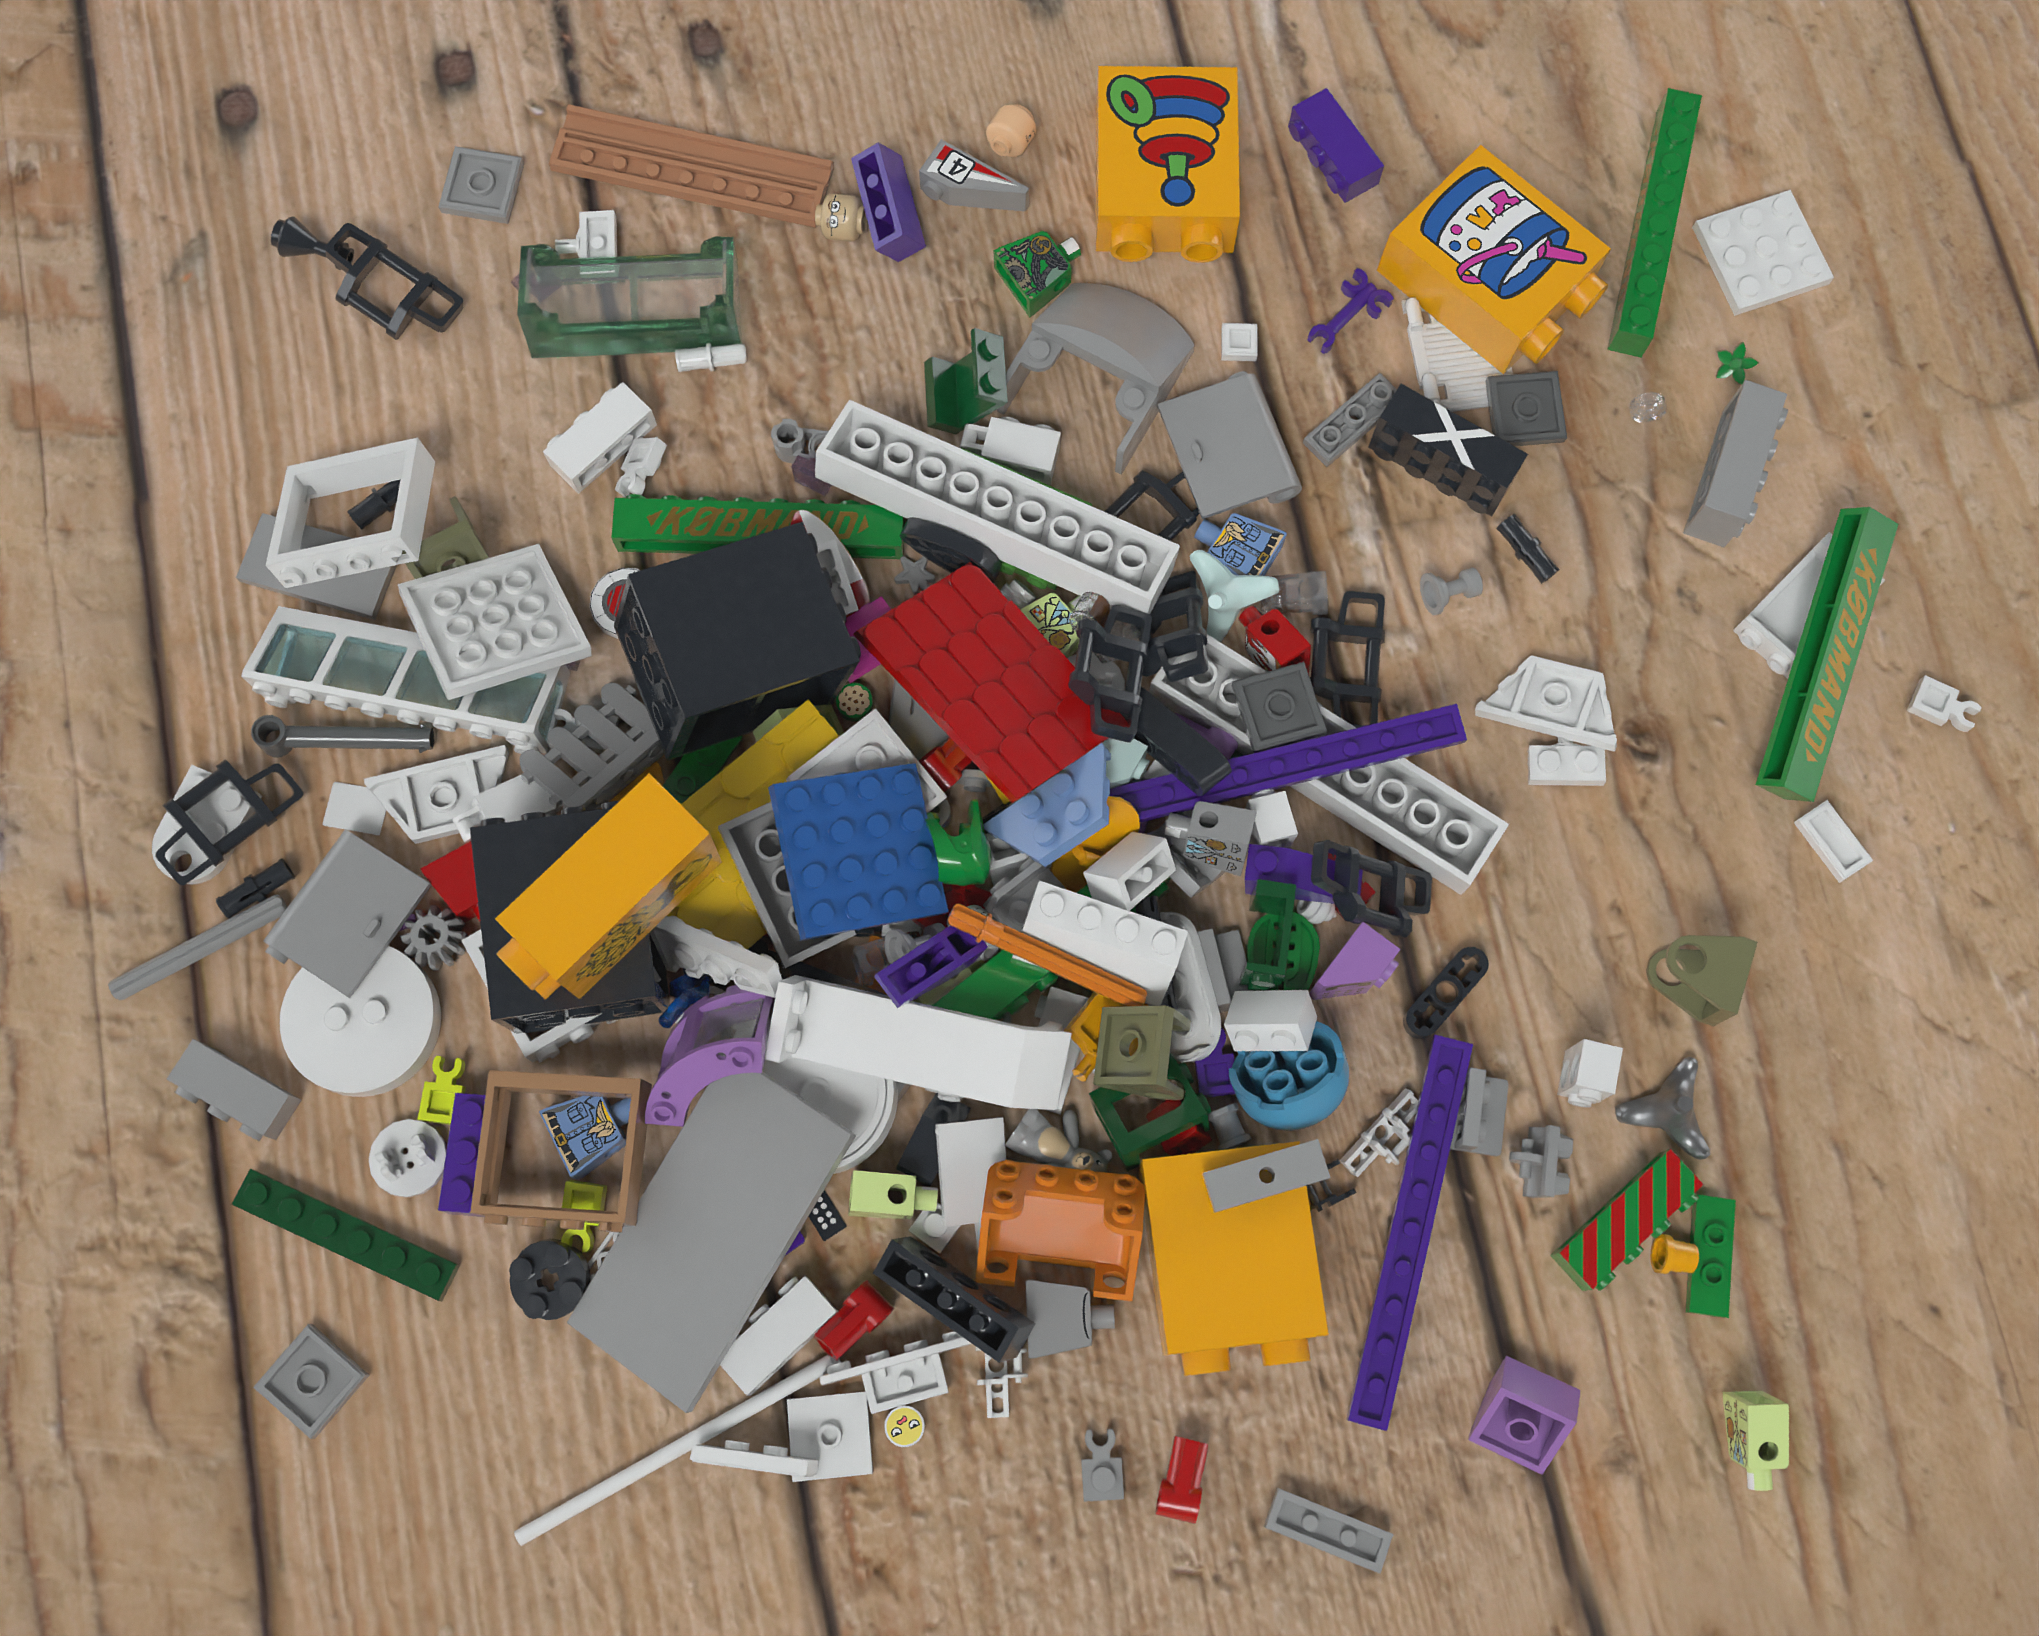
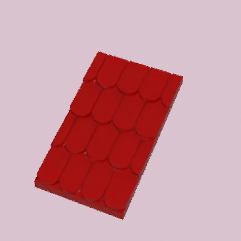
M971 562L853 633L862 645L979 767L1004 804L1010 801L1012 803L1017 801L1108 739V737L1096 735L1091 731L1090 705L1085 704L1068 687L1069 676L1075 670L1074 665L1057 647L1052 646L1012 600L1008 601L983 571ZM1101 708V718L1104 722L1121 727L1128 726V722L1120 713Z

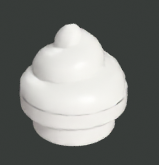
M1016 579L1010 585L1006 583L1001 589V593L1007 600H1012L1019 609L1031 604L1036 599L1033 592Z
M1298 901L1297 912L1311 924L1330 921L1337 916L1335 904Z

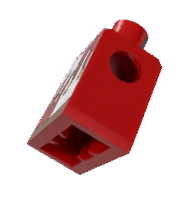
M1253 605L1240 614L1238 619L1245 627V649L1257 666L1269 672L1304 662L1309 675L1311 644L1278 609H1272L1263 615Z

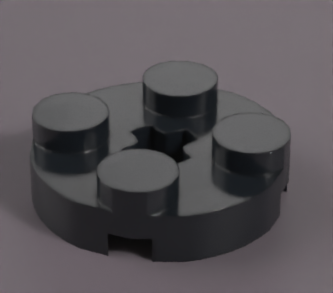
M544 1239L526 1247L510 1264L509 1280L511 1293L515 1302L523 1309L527 1317L554 1320L574 1311L591 1280L587 1260L576 1247H570L568 1244L560 1242L562 1240ZM545 1269H548L550 1274L557 1273L559 1280L554 1283L555 1290H550L548 1286H544L541 1278L544 1277L543 1271Z

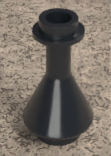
M291 216L285 221L279 219L275 223L271 233V245L277 248L281 257L317 254L327 258L325 246L328 243L319 241L296 217ZM343 242L336 252L352 264L354 249L349 248V244Z

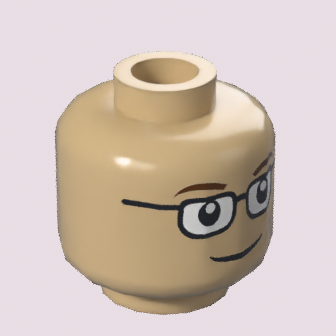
M828 194L823 201V205L818 204L815 211L816 226H821L822 233L826 239L852 242L856 241L860 234H865L868 221L864 206L857 196Z

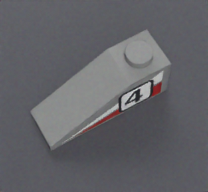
M942 139L919 170L920 189L933 200H941L953 206L1026 211L1029 207L1028 187Z

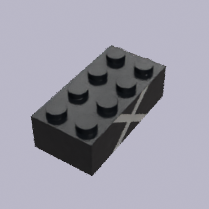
M1403 384L1399 385L1379 417L1368 446L1379 458L1397 463L1404 467L1411 476L1429 481L1436 485V488L1441 493L1455 496L1466 502L1473 511L1481 514L1486 513L1491 517L1528 456L1526 452Z

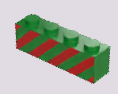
M1671 1149L1660 1152L1550 1256L1582 1291L1593 1290L1594 1288L1601 1291L1614 1280L1616 1275L1612 1271L1622 1261L1628 1265L1643 1252L1644 1249L1640 1246L1641 1243L1650 1235L1654 1239L1669 1228L1671 1222L1668 1218L1677 1209L1683 1213L1699 1199L1695 1192L1704 1184Z

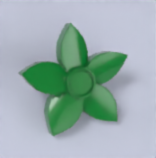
M1744 342L1735 347L1733 355L1730 351L1719 350L1717 355L1723 364L1718 368L1716 378H1727L1732 375L1734 380L1742 385L1745 380L1744 369L1753 368L1759 362L1752 357H1744L1746 354Z

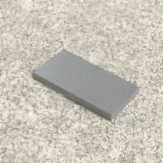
M262 513L236 576L240 582L369 619H376L396 565L285 588L266 567L276 517ZM305 525L300 550L353 538Z

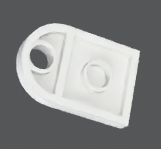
M191 765L173 800H177L212 773ZM227 781L185 813L208 840L215 844L251 817L254 811ZM255 791V793H256V794L260 797V799H261L262 795H260L258 792ZM166 812L153 838L152 855L157 867L165 875L172 878L155 857L156 851L181 828L170 814ZM187 833L165 853L166 859L174 869L175 862L181 855H191L192 863L190 867L184 872H178L181 876L187 875L208 859ZM234 849L223 856L225 860L216 867L211 865L187 884H199L214 878L226 866Z

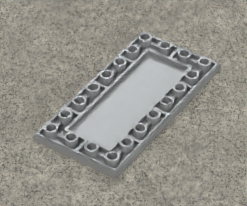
M764 1072L730 1075L710 1083L640 1198L636 1226L624 1225L622 1232L618 1235L567 1323L685 1413L692 1412L856 1135Z

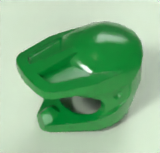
M978 799L970 801L967 823H960L959 836H950L939 824L940 818L937 813H927L928 818L925 821L935 848L938 862V881L959 886L985 883L991 869L992 856L990 844L985 835Z

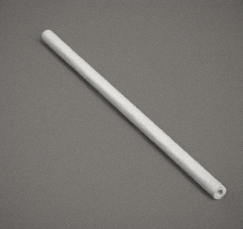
M826 1355L517 1529L514 1531L516 1540L521 1546L689 1452L692 1449V1445L705 1443L827 1374L826 1367L841 1363L840 1359L836 1362L832 1357Z

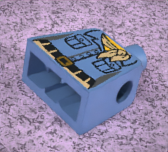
M1233 513L1223 528L1204 519L1197 529L1194 538L1209 546L1210 548L1207 553L1218 559L1232 574L1265 576L1283 548L1287 533Z
M581 1096L539 1111L571 1178L575 1180L584 1178L626 1146L627 1137L621 1126L628 1123L631 1099L624 1098L611 1105L607 1097Z

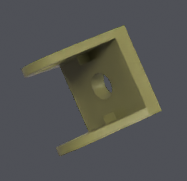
M456 496L449 500L459 522L422 540L419 560L405 563L415 579L489 558ZM456 559L451 565L442 566L446 561Z
M1682 936L1672 942L1668 949L1661 950L1650 958L1646 968L1648 981L1654 989L1697 1021L1714 1027L1738 1014L1758 942L1736 936ZM1682 945H1693L1700 950L1679 949V947ZM1666 958L1669 971L1681 981L1679 985L1668 986L1658 979L1656 966L1661 959ZM1676 960L1681 964L1683 970L1678 966Z
M1165 1005L1102 1007L1093 1084L1148 1098L1182 1100L1184 1090L1167 1080L1172 1031L1183 1032L1191 1030V1020L1177 1010ZM1138 1038V1049L1134 1055L1130 1056L1129 1046L1133 1039Z

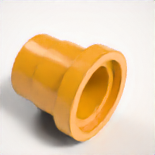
M1661 1234L1654 1239L1651 1247L1650 1260L1652 1269L1660 1274H1668L1670 1271L1693 1273L1699 1262L1698 1248L1695 1244L1674 1240L1670 1235Z

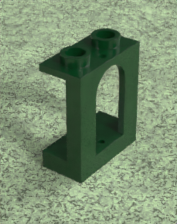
M1171 1052L1169 1055L1167 1079L1175 1080L1178 1087L1184 1090L1185 1099L1179 1107L1128 1133L1113 1103L1131 1094L1103 1087L1089 1093L1093 1110L1127 1172L1140 1166V1153L1200 1123L1204 1132L1210 1130L1207 1115L1211 1114L1212 1111L1209 1103L1202 1092L1195 1094L1190 1085L1194 1083V1080L1187 1065L1184 1062L1178 1064Z

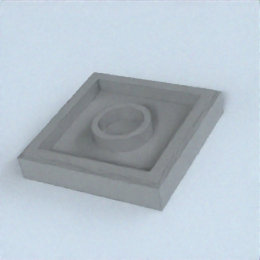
M455 146L438 206L441 213L508 224L524 166L522 157Z
M308 1324L253 1388L310 1439H315L369 1377V1374L313 1324Z

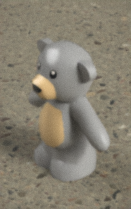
M1028 1109L1005 1144L1006 1147L1021 1155L1033 1158L1040 1163H1044V1165L1087 1169L1107 1173V1164L1112 1159V1153L1106 1149L1096 1153L1091 1149L1078 1148V1120L1075 1112L1072 1110L1065 1111L1063 1115V1134L1058 1128L1051 1126L1047 1119L1039 1113L1038 1109Z

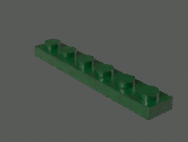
M253 1169L248 1171L231 1204L437 1301H443L460 1267L457 1263Z

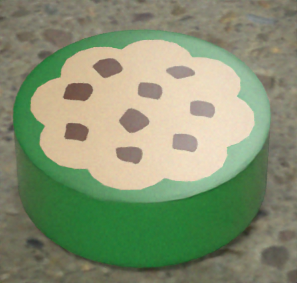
M859 683L845 685L836 698L839 714L844 719L852 722L860 721L873 709V699L869 689Z

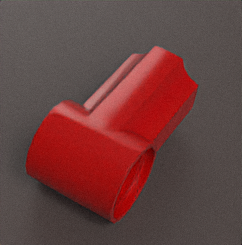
M948 737L944 743L924 755L919 760V763L941 790L945 792L962 777L961 771L972 760Z
M868 1280L864 1281L843 1302V1307L813 1336L819 1346L836 1362L866 1332L870 1334L895 1309Z
M1174 1436L1166 1478L1162 1479L1158 1493L1155 1515L1192 1524L1196 1523L1203 1489L1200 1487L1208 1452L1207 1443Z

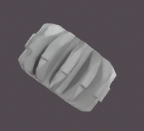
M431 905L428 915L421 909L416 910L418 920L415 923L412 921L405 922V926L411 932L400 936L402 942L409 944L404 950L405 955L409 958L415 957V964L423 968L429 964V967L434 971L439 970L442 961L448 966H454V960L451 955L454 952L458 955L465 954V950L458 945V943L462 942L461 940L468 937V934L461 931L465 926V922L461 918H454L455 913L450 908H446L441 912L439 907ZM437 931L440 933L439 939H436L434 935ZM431 936L434 937L436 943L431 944L429 942Z

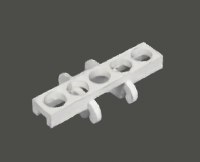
M1405 1088L1341 1158L1340 1162L1352 1175L1359 1177L1378 1154L1387 1157L1385 1161L1388 1164L1392 1162L1398 1165L1400 1163L1397 1157L1409 1145L1411 1134H1406L1410 1130L1406 1123L1416 1114L1419 1101L1414 1097V1093L1411 1090ZM1410 1099V1108L1407 1111H1402L1401 1107ZM1383 1125L1386 1133L1384 1137L1377 1139L1375 1130L1378 1126ZM1396 1133L1401 1141L1390 1151L1388 1147L1383 1145ZM1369 1145L1372 1150L1364 1153L1363 1149ZM1360 1155V1163L1352 1167L1350 1164Z
M1021 1349L1017 1358L1013 1359L1014 1374H1007V1361H1004V1367L1000 1372H992L988 1366L991 1357L985 1353L986 1380H977V1385H986L987 1418L1009 1417L1008 1378H1015L1016 1383H1022L1021 1378L1028 1377V1374L1022 1373V1353L1027 1352V1349ZM1002 1384L1003 1390L999 1393H994L991 1390V1385ZM1000 1397L1003 1399V1412L994 1413L992 1411L993 1398Z

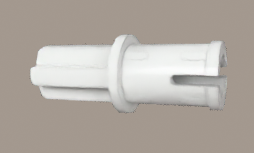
M707 343L706 347L675 349L678 372L697 369H710V371H714V367L744 364L747 361L744 344L712 347L711 343Z

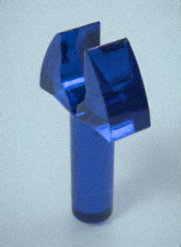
M687 974L670 982V995L676 998L658 1018V1022L663 1028H671L691 1004L707 995L710 997L708 977L696 988H693L695 986V977L688 976Z

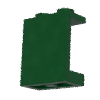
M974 328L970 331L972 350L970 354L956 363L936 357H931L924 362L927 427L958 434L964 430L967 424L976 423L1008 403L1003 336Z
M1257 879L1250 896L1249 911L1279 916L1273 965L1247 962L1241 974L1239 984L1247 985L1248 991L1277 990L1285 977L1296 891L1295 884Z

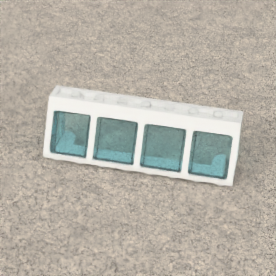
M278 606L245 665L241 677L253 687L252 691L261 694L267 704L275 707L287 708L288 704H295L296 702L310 704L312 700L325 702L324 704L327 707L346 711L348 707L361 709L360 711L366 715L382 718L384 714L397 716V719L413 725H418L421 720L431 722L434 727L449 732H455L457 727L470 730V734L485 739H491L492 735L503 736L509 743L515 746L514 751L519 754L530 749L547 754L550 751L547 734L549 727H556L558 719H555L553 713L554 710L561 709L570 671L564 664L447 700L416 632Z

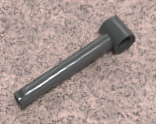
M264 715L258 718L251 728V736L254 742L268 756L274 758L287 755L293 748L419 750V753L432 750L434 746L433 728H428L420 724V728L286 726L280 718L274 715ZM280 730V735L275 741L266 742V738L271 732Z

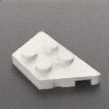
M1531 655L1518 666L1515 674L1507 676L1498 685V690L1485 702L1481 700L1475 708V715L1478 717L1614 752L1617 747L1610 704L1606 695L1604 675L1601 672Z
M502 745L366 778L364 783L401 826L408 837L415 844L460 833L453 818L473 808L471 802L475 795L501 784L509 752L508 748ZM478 815L470 819L474 827L481 826Z

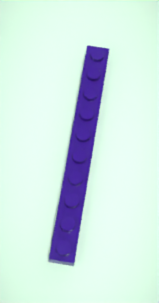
M1453 704L1229 759L1228 762L1232 773L1203 796L1196 795L1173 774L1111 788L1109 796L1120 797L1130 802L1138 812L1139 821L1144 822L1169 816L1170 813L1177 814L1193 810L1196 802L1199 801L1213 804L1250 796L1263 790H1275L1462 744L1467 741L1458 705Z
M1434 1035L1347 1414L1346 1420L1384 1431H1387L1472 1053L1473 1044L1439 1035Z

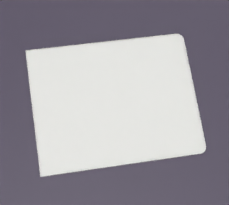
M334 782L323 825L380 835L386 809L368 787Z

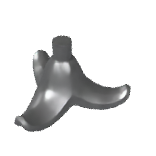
M1692 1057L1684 1058L1670 1073L1657 1093L1615 1106L1617 1120L1634 1126L1663 1129L1687 1154L1698 1160L1706 1159L1710 1156V1149L1700 1132L1693 1109V1092L1698 1061Z

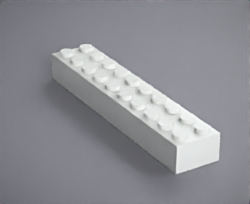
M852 400L847 402L816 450L815 478L907 519L916 518L958 532L987 547L999 560L1093 602H1096L1098 596L1102 595L1109 602L1110 609L1115 605L1150 614L1175 565L1180 545Z
M1207 634L1208 671L1170 682L1166 677L1163 667H1161L1151 682L1149 693L1174 713H1178L1207 729L1217 727L1224 730L1238 742L1236 750L1244 756L1253 754L1231 685L1232 681L1267 671ZM1197 651L1168 659L1169 663L1174 665L1196 658ZM1319 705L1327 729L1326 734L1323 736L1356 728ZM1405 758L1290 786L1422 871L1430 873L1433 878L1460 895L1471 885L1509 825Z

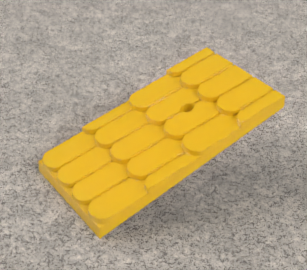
M809 700L805 701L681 804L710 833L722 863L667 915L668 917L676 916L685 924L696 929H707L715 937L727 942H738L746 950L767 933L723 841L718 826L771 802L769 786L787 782L788 776L840 737Z

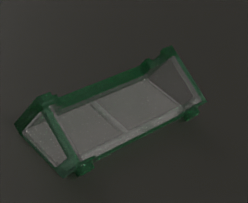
M715 236L709 238L701 244L700 253L561 259L555 249L545 244L521 246L517 316L531 357L554 358L675 352V349L706 347L707 343H711L712 347L742 344L738 258L734 237Z

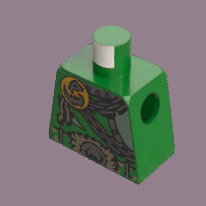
M1040 231L993 250L994 269L1030 318L1070 285L1072 267L1069 262L1080 257L1081 250L1072 237L1056 245L1047 232Z

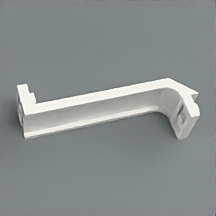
M794 975L778 981L764 1059L780 1063L790 1057L1009 1108L1057 1110L1072 1033L1063 1031L1064 1024L1048 1021L1041 1027L1020 1026L913 1001L897 1008L889 996Z

